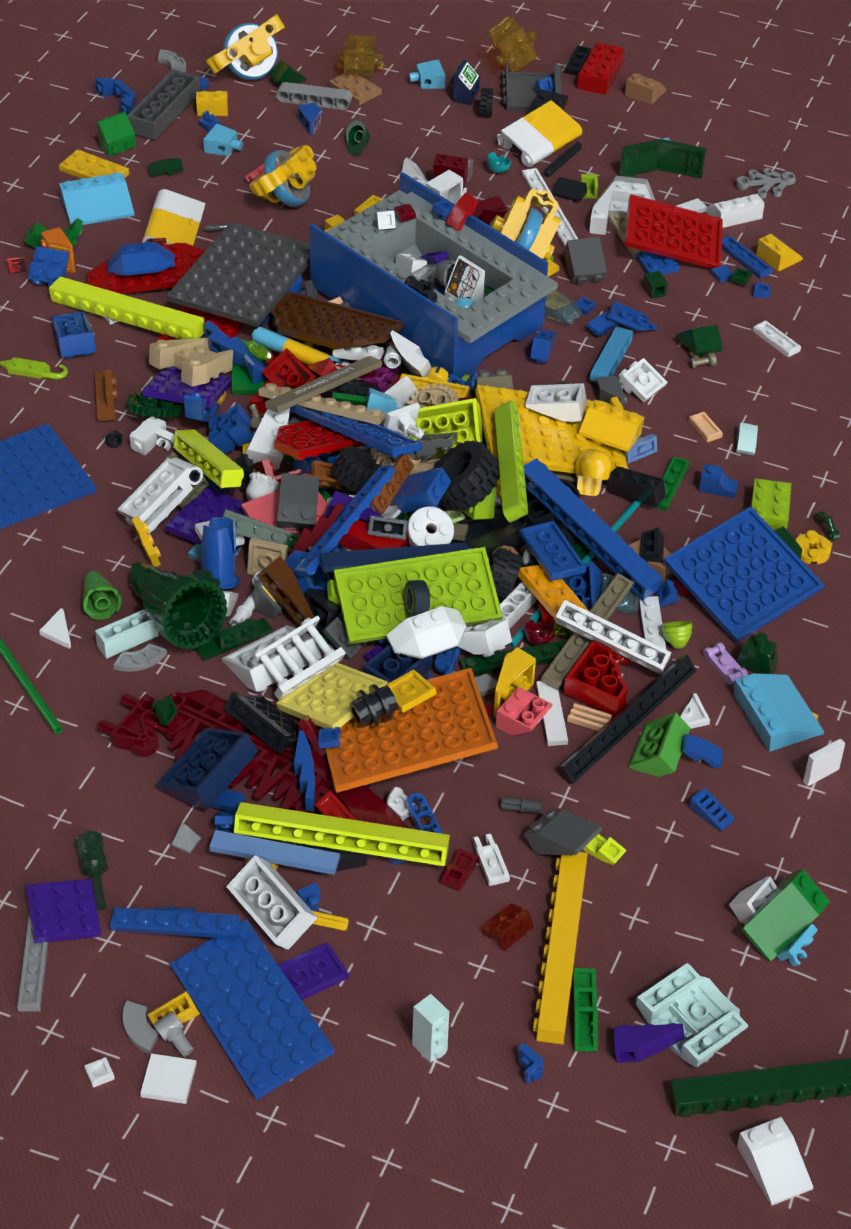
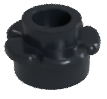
M113 430L106 435V444L113 448L119 447L122 444L123 437L117 430Z

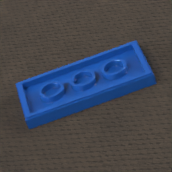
M554 521L519 529V535L550 581L586 572V566Z

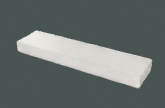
M536 681L538 697L553 704L552 708L542 718L547 746L568 745L559 692L542 681Z

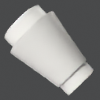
M393 345L387 347L384 357V363L389 368H396L401 363V357L397 348Z

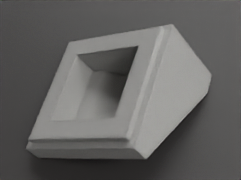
M182 823L172 842V846L190 854L201 840V837L186 824Z

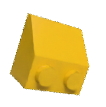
M227 91L196 92L197 116H203V113L206 111L215 116H228Z
M772 234L758 240L756 255L778 272L803 259L802 256Z

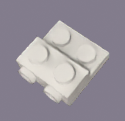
M644 358L639 362L634 361L629 366V370L624 369L618 375L619 382L623 384V389L628 394L633 391L643 402H646L668 383Z

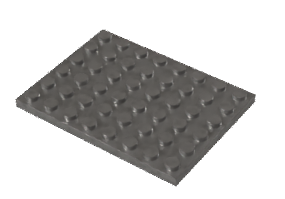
M230 222L166 295L167 301L258 327L310 264V243Z

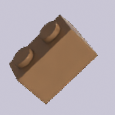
M633 73L626 80L625 95L650 105L666 91V88L660 82L640 74Z

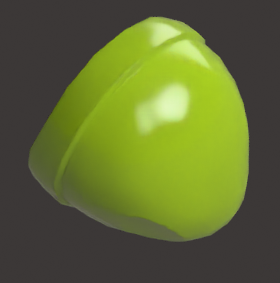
M691 621L662 623L661 630L665 640L673 648L680 649L687 645L693 626Z

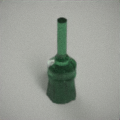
M86 831V833L84 832L77 836L75 845L80 856L82 873L93 880L97 907L99 910L106 909V901L101 876L107 871L108 863L103 849V837L101 832Z

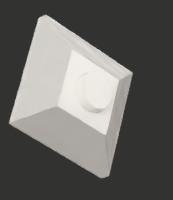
M767 876L742 890L729 904L739 921L745 924L777 886L771 876Z

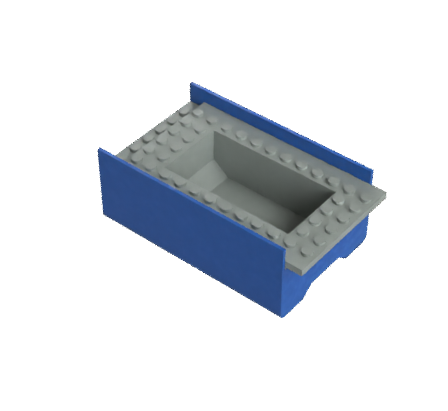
M403 172L400 173L399 191L327 232L311 223L310 280L314 283L317 291L330 300L341 297L343 306L403 321L404 328L398 334L419 346L424 358L429 361L431 367H438L437 372L442 367L449 375L452 373L459 378L476 371L486 356L513 339L523 341L539 331L544 324L546 295L558 287V283L547 276V261L473 215L467 216L461 231L455 230L446 221H443V216L437 218L436 212L432 210L433 203L445 198ZM403 204H411L416 212V219L400 222L395 215L396 228L378 229L376 212L394 210V207ZM447 251L449 257L444 260H457L458 256L461 255L485 270L484 285L492 287L495 291L464 309L434 289L438 297L434 303L404 283L409 275H413L419 281L423 279L432 282L435 288L441 287V283L431 273L432 264H427L417 271L409 273L395 264L396 254H412L420 257L427 253Z

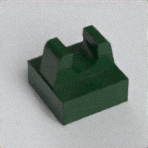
M165 696L163 700H155L151 705V708L156 711L154 715L158 717L162 725L167 726L178 713L173 697Z

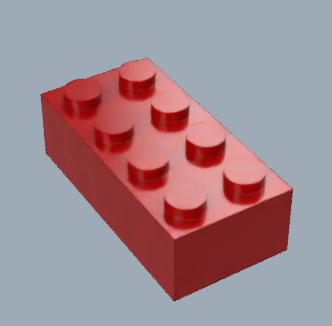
M596 42L578 74L577 89L606 95L623 65L625 48Z

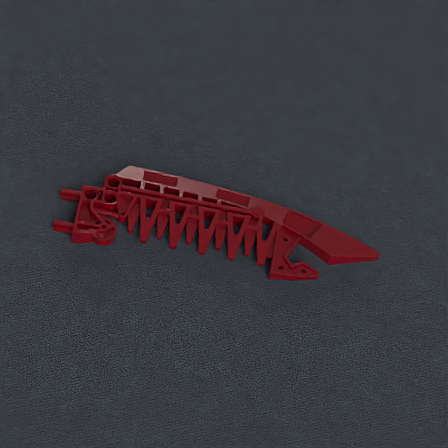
M204 689L188 693L173 692L169 694V697H173L178 713L167 726L160 724L158 717L154 715L155 709L151 708V705L157 699L146 694L141 699H137L129 694H123L120 703L132 710L117 726L105 720L99 721L97 730L111 736L112 746L118 749L133 751V753L139 756L153 755L159 748V737L156 732L159 731L166 734L168 740H173L169 746L170 751H174L181 746L175 761L195 741L196 734L203 732L205 728L247 733L258 752L255 754V758L243 768L240 775L228 787L233 789L253 772L247 782V787L250 789L259 783L253 799L260 801L279 784L273 800L278 801L285 796L280 807L281 809L290 810L294 808V811L313 814L319 812L316 806L314 811H306V793H300V790H298L300 776H295L294 773L297 745L286 747L284 753H277L224 710L228 702L227 700ZM310 747L315 774V803L331 791L358 821L409 828L366 785L336 793L328 757L325 755L320 756L317 751H313ZM277 768L281 769L274 777H271Z

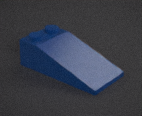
M84 311L50 316L61 357L73 358L75 355L82 354L87 356L91 355L92 352H96L93 331Z

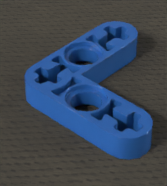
M420 793L411 794L407 800V809L417 829L428 832L432 830L434 833L443 834L426 798ZM414 800H416L417 803L420 802V810H421V812H419V813H418V810H419V809H418L417 805H416V804L413 805V801H414ZM422 817H428L431 823L429 825H422L419 820ZM386 857L388 862L394 865L408 861Z

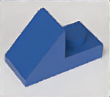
M217 812L215 815L216 830L234 833L236 812Z

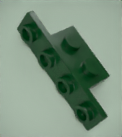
M250 618L217 632V637L212 638L207 644L197 647L196 651L203 660H207L272 633L273 630L265 618L255 621Z

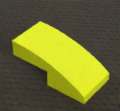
M600 834L583 848L590 855L611 865H614L627 851L611 837L606 840Z

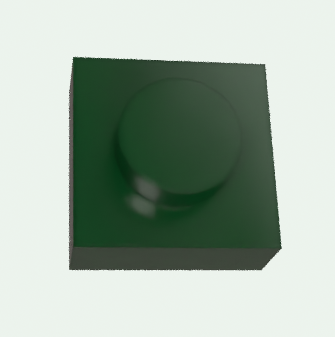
M737 267L731 276L730 282L746 286L752 278L753 272Z

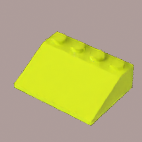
M476 398L419 409L415 426L423 430L424 435L457 432L458 440L451 448L456 447L459 443L463 444L465 441L473 440L482 443L481 407ZM411 435L408 436L409 438H412V439H414V440H417V438H415V437H413V436H411ZM439 449L432 458L426 460L439 458L446 454L448 450Z

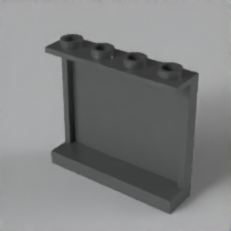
M506 64V70H503V105H506V111H529L538 93L535 88V81L546 77H551L554 92L562 94L560 65H554V73L509 72L508 64Z

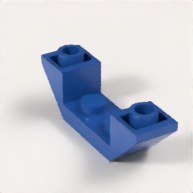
M95 78V90L104 98L115 94V96L120 98V112L125 111L128 115L136 107L135 92L122 81L112 78Z
M191 392V395H184L186 418L209 423V419L216 416L221 404L215 403L211 408H205L207 399L201 398L202 394Z

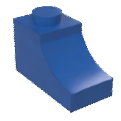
M704 464L699 492L735 498L739 481L726 476L722 471V467Z

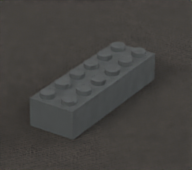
M172 69L127 115L135 134L156 140L196 98V92H200V77Z

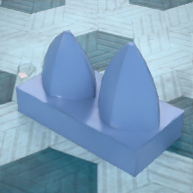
M652 433L645 437H639L629 452L622 450L626 462L629 464L657 452V436Z

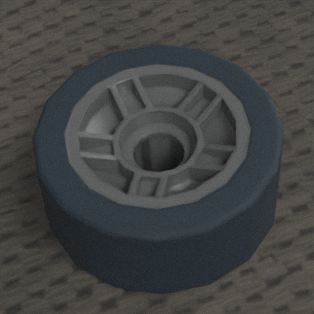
M424 580L408 581L405 585L404 603L409 617L427 612L430 609L429 589Z

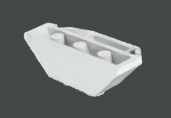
M441 606L405 619L387 634V639L394 653H402L422 659L458 646L466 629V624L459 610Z

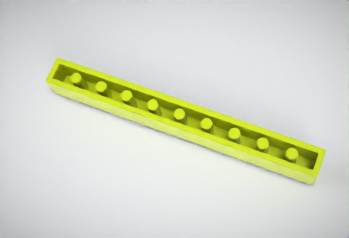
M59 277L49 287L52 302L103 317H109L178 339L200 338L204 334V318L64 277Z
M240 802L235 814L234 833L440 866H445L448 855L450 835L243 802Z

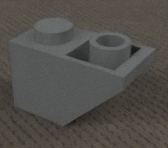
M618 376L597 377L595 391L598 400L610 403L612 397H617L624 409V405L627 404L626 394H623V384L619 382Z

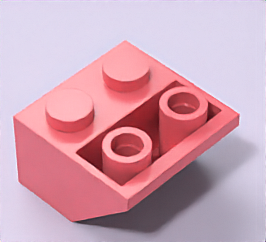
M518 687L497 710L496 728L512 736L531 732L552 708L553 704Z

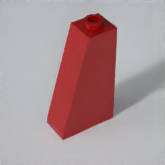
M357 520L351 525L349 532L338 541V544L351 551L407 547L409 538L407 534L405 540L367 535L368 523Z

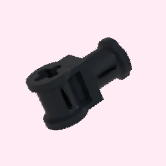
M409 275L405 279L404 283L432 302L435 303L438 297L434 292L435 287L432 282L423 279L419 281L413 275Z

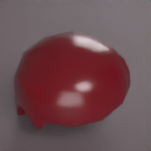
M531 619L524 625L525 636L531 644H547L554 638V627L551 624L545 623L544 620L536 624Z

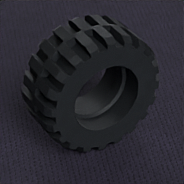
M473 440L465 441L463 444L459 443L456 447L449 449L446 454L440 457L439 461H436L433 468L442 467L450 478L451 483L439 502L446 509L456 512L468 510L469 507H474L478 502H482L492 492L493 487H496L497 480L500 478L498 460L483 443Z

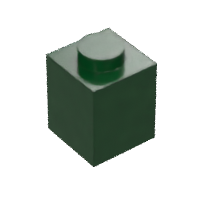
M656 271L644 274L643 288L649 297L654 299L666 296L668 282L661 272Z

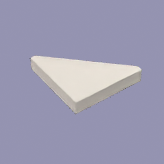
M61 608L39 632L41 636L70 649L71 642L64 610Z
M694 693L689 704L686 705L681 714V718L691 729L710 724V719L698 695Z

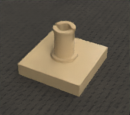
M251 538L249 541L247 574L255 575L257 572L265 569L279 556L285 561L287 559L288 545Z

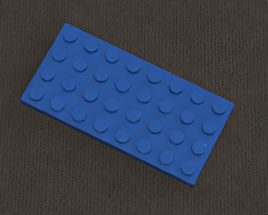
M247 919L239 924L236 939L213 938L170 963L175 975L188 992L198 1011L255 1100H258L335 1053L333 1046Z

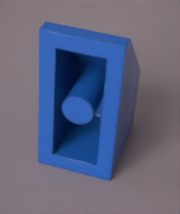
M315 102L298 106V120L311 136L320 126L321 117L323 116L322 109Z

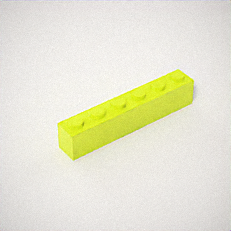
M175 430L174 449L193 465L201 468L202 472L220 488L241 487L244 473L239 465L196 430Z

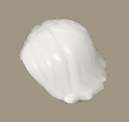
M260 472L249 474L250 481L246 488L248 501L280 490V484L269 475L261 474Z

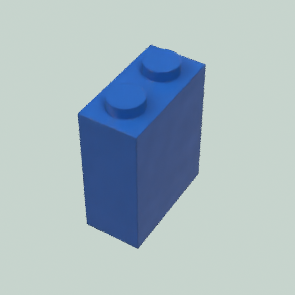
M442 467L408 475L393 501L402 513L416 511L423 507L437 506L451 480Z

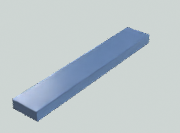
M215 830L210 844V851L248 859H252L257 855L269 863L333 875L336 873L340 860V853Z

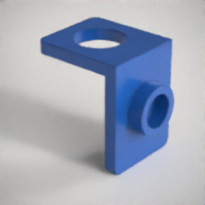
M474 371L467 381L451 373L447 382L452 383V380H455L460 385L470 386V390H472L476 383L477 371Z

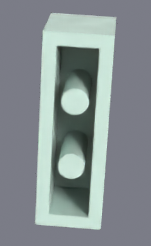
M145 609L95 630L97 647L106 659L159 636L156 624L154 623V615Z
M432 994L414 1006L412 1045L431 1063L436 1058H441L447 1052L449 1011Z

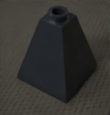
M309 588L306 590L305 599L314 618L316 616L320 618L316 629L321 635L328 638L322 630L336 617L341 622L343 621L338 616L342 611L341 606L328 600L327 590Z

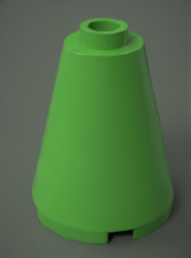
M91 571L84 577L83 609L92 619L104 620L110 618L121 607L120 593L100 572Z

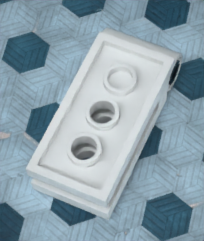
M167 458L117 510L126 517V522L133 527L132 519L139 516L142 523L146 522L150 530L147 534H150L193 490L191 485H196L202 480L203 472L201 468L179 458Z

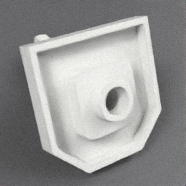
M414 403L387 413L384 427L405 436L411 435L421 439L424 431L415 426L420 405Z

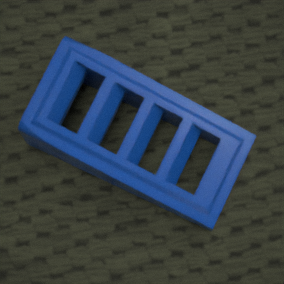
M705 788L691 798L690 809L720 832L735 821V818ZM723 817L724 819L719 822L718 819Z

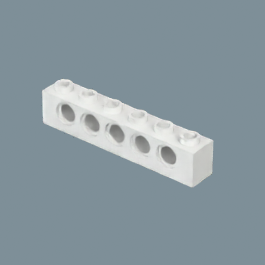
M564 600L556 615L555 623L592 641L594 640L606 645L612 651L660 675L670 659L671 652Z

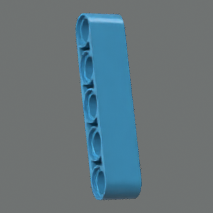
M616 326L591 371V383L596 384L597 377L614 375L632 341V330Z

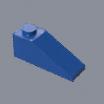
M541 329L533 338L531 359H535V362L539 363L548 361L558 332Z

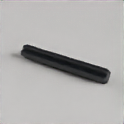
M576 141L543 170V175L550 177L582 149V143Z

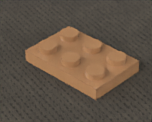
M352 70L329 81V87L350 91L352 93L351 101L358 105L382 94L380 87Z

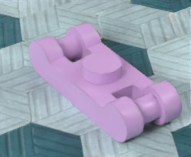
M722 642L715 644L712 648L707 647L703 649V655L728 685L735 684V679L748 675L746 669L741 668L725 650Z

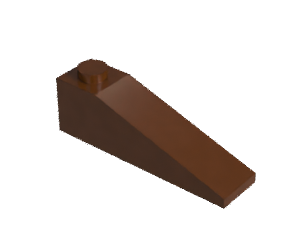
M280 556L257 575L299 626L307 618H314L293 571Z

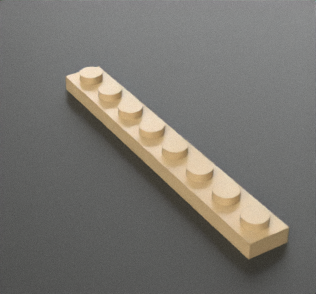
M270 383L259 389V396L272 399L274 396L277 397L291 391V388L277 387L276 384ZM321 395L297 404L376 425L384 423L387 413L381 412L380 409H367L364 405L355 406L347 401H336L335 398H322Z

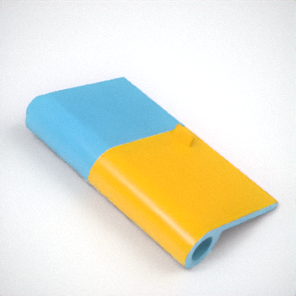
M258 327L252 333L254 343L280 354L288 348L306 365L328 358L332 362L333 360L339 363L344 361L313 348L314 343L306 341L303 344L263 327Z

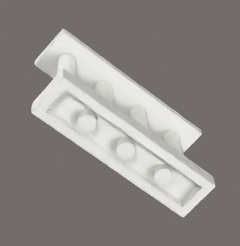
M318 616L313 619L307 618L294 631L268 647L264 648L262 646L254 652L251 663L254 665L259 661L263 662L278 683V688L274 694L279 700L340 662L346 654L342 647L337 650L331 649L315 627L320 620ZM308 631L325 653L324 658L321 660L316 659L299 636ZM293 641L309 662V667L305 670L303 668L300 669L285 649V645ZM277 651L294 673V677L289 680L284 678L268 657L270 654Z

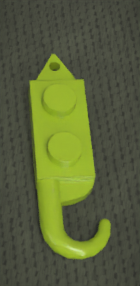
M15 357L11 360L0 361V366L6 369L8 374L53 380L63 379L68 374V369L64 365H59L63 372L54 373L51 372L50 366L46 362Z

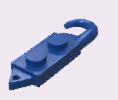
M456 646L439 652L435 660L436 670L443 672L444 675L453 673L462 648ZM431 672L427 673L428 679L434 678L431 676Z

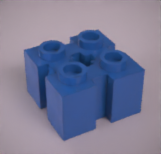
M239 403L227 409V413L223 415L219 413L209 419V429L211 430L209 432V442L224 454L233 451L237 444L241 446L251 441V417Z

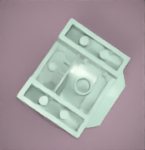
M688 963L637 997L636 1005L648 1024H683L685 1039L669 1048L684 1061L696 1068L710 1059L716 1051L728 1044L731 1039L749 1026L740 1017V1009L719 991L710 978L700 976Z

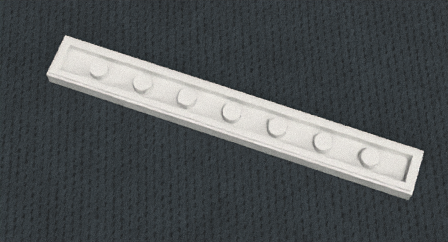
M537 168L522 170V177L530 190L536 189L540 192L542 190L550 192ZM558 205L554 216L560 218L561 221L555 234L565 249L567 240L578 238ZM545 206L541 208L545 215L548 212V208Z

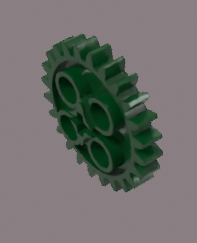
M142 391L141 393L135 392V394H131L127 399L128 410L135 412V415L141 414V417H155V419L158 417L163 419L165 417L172 418V416L177 417V414L182 415V412L185 410L184 403L142 396Z

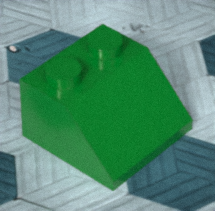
M125 111L97 121L99 148L107 156L110 157L136 147L135 132Z

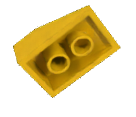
M518 647L512 652L507 653L504 658L495 689L494 718H496L497 710L518 687L528 691L534 686L536 658Z

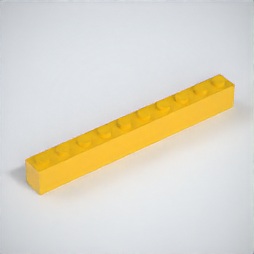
M579 852L577 855H562L556 861L555 870L559 871V875L554 876L553 887L557 888V892H552L551 905H555V907L549 911L548 922H552V927L547 926L546 940H550L549 945L545 944L543 957L547 958V963L542 962L541 976H545V979L539 983L538 994H542V1000L537 999L536 1013H540V1016L534 1019L533 1031L537 1032L536 1041L564 1044L588 853Z

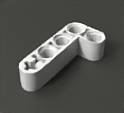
M523 581L500 604L502 619H507L509 629L537 601V598Z

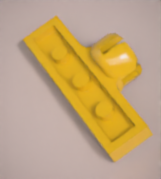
M432 367L426 377L401 374L400 377L402 379L408 376L419 392L421 391V386L426 389L429 383L433 387L435 382L438 386L441 383L445 386L449 385L459 398L468 397L470 392V386L447 382L449 374L442 367H440L438 373H436L438 367Z

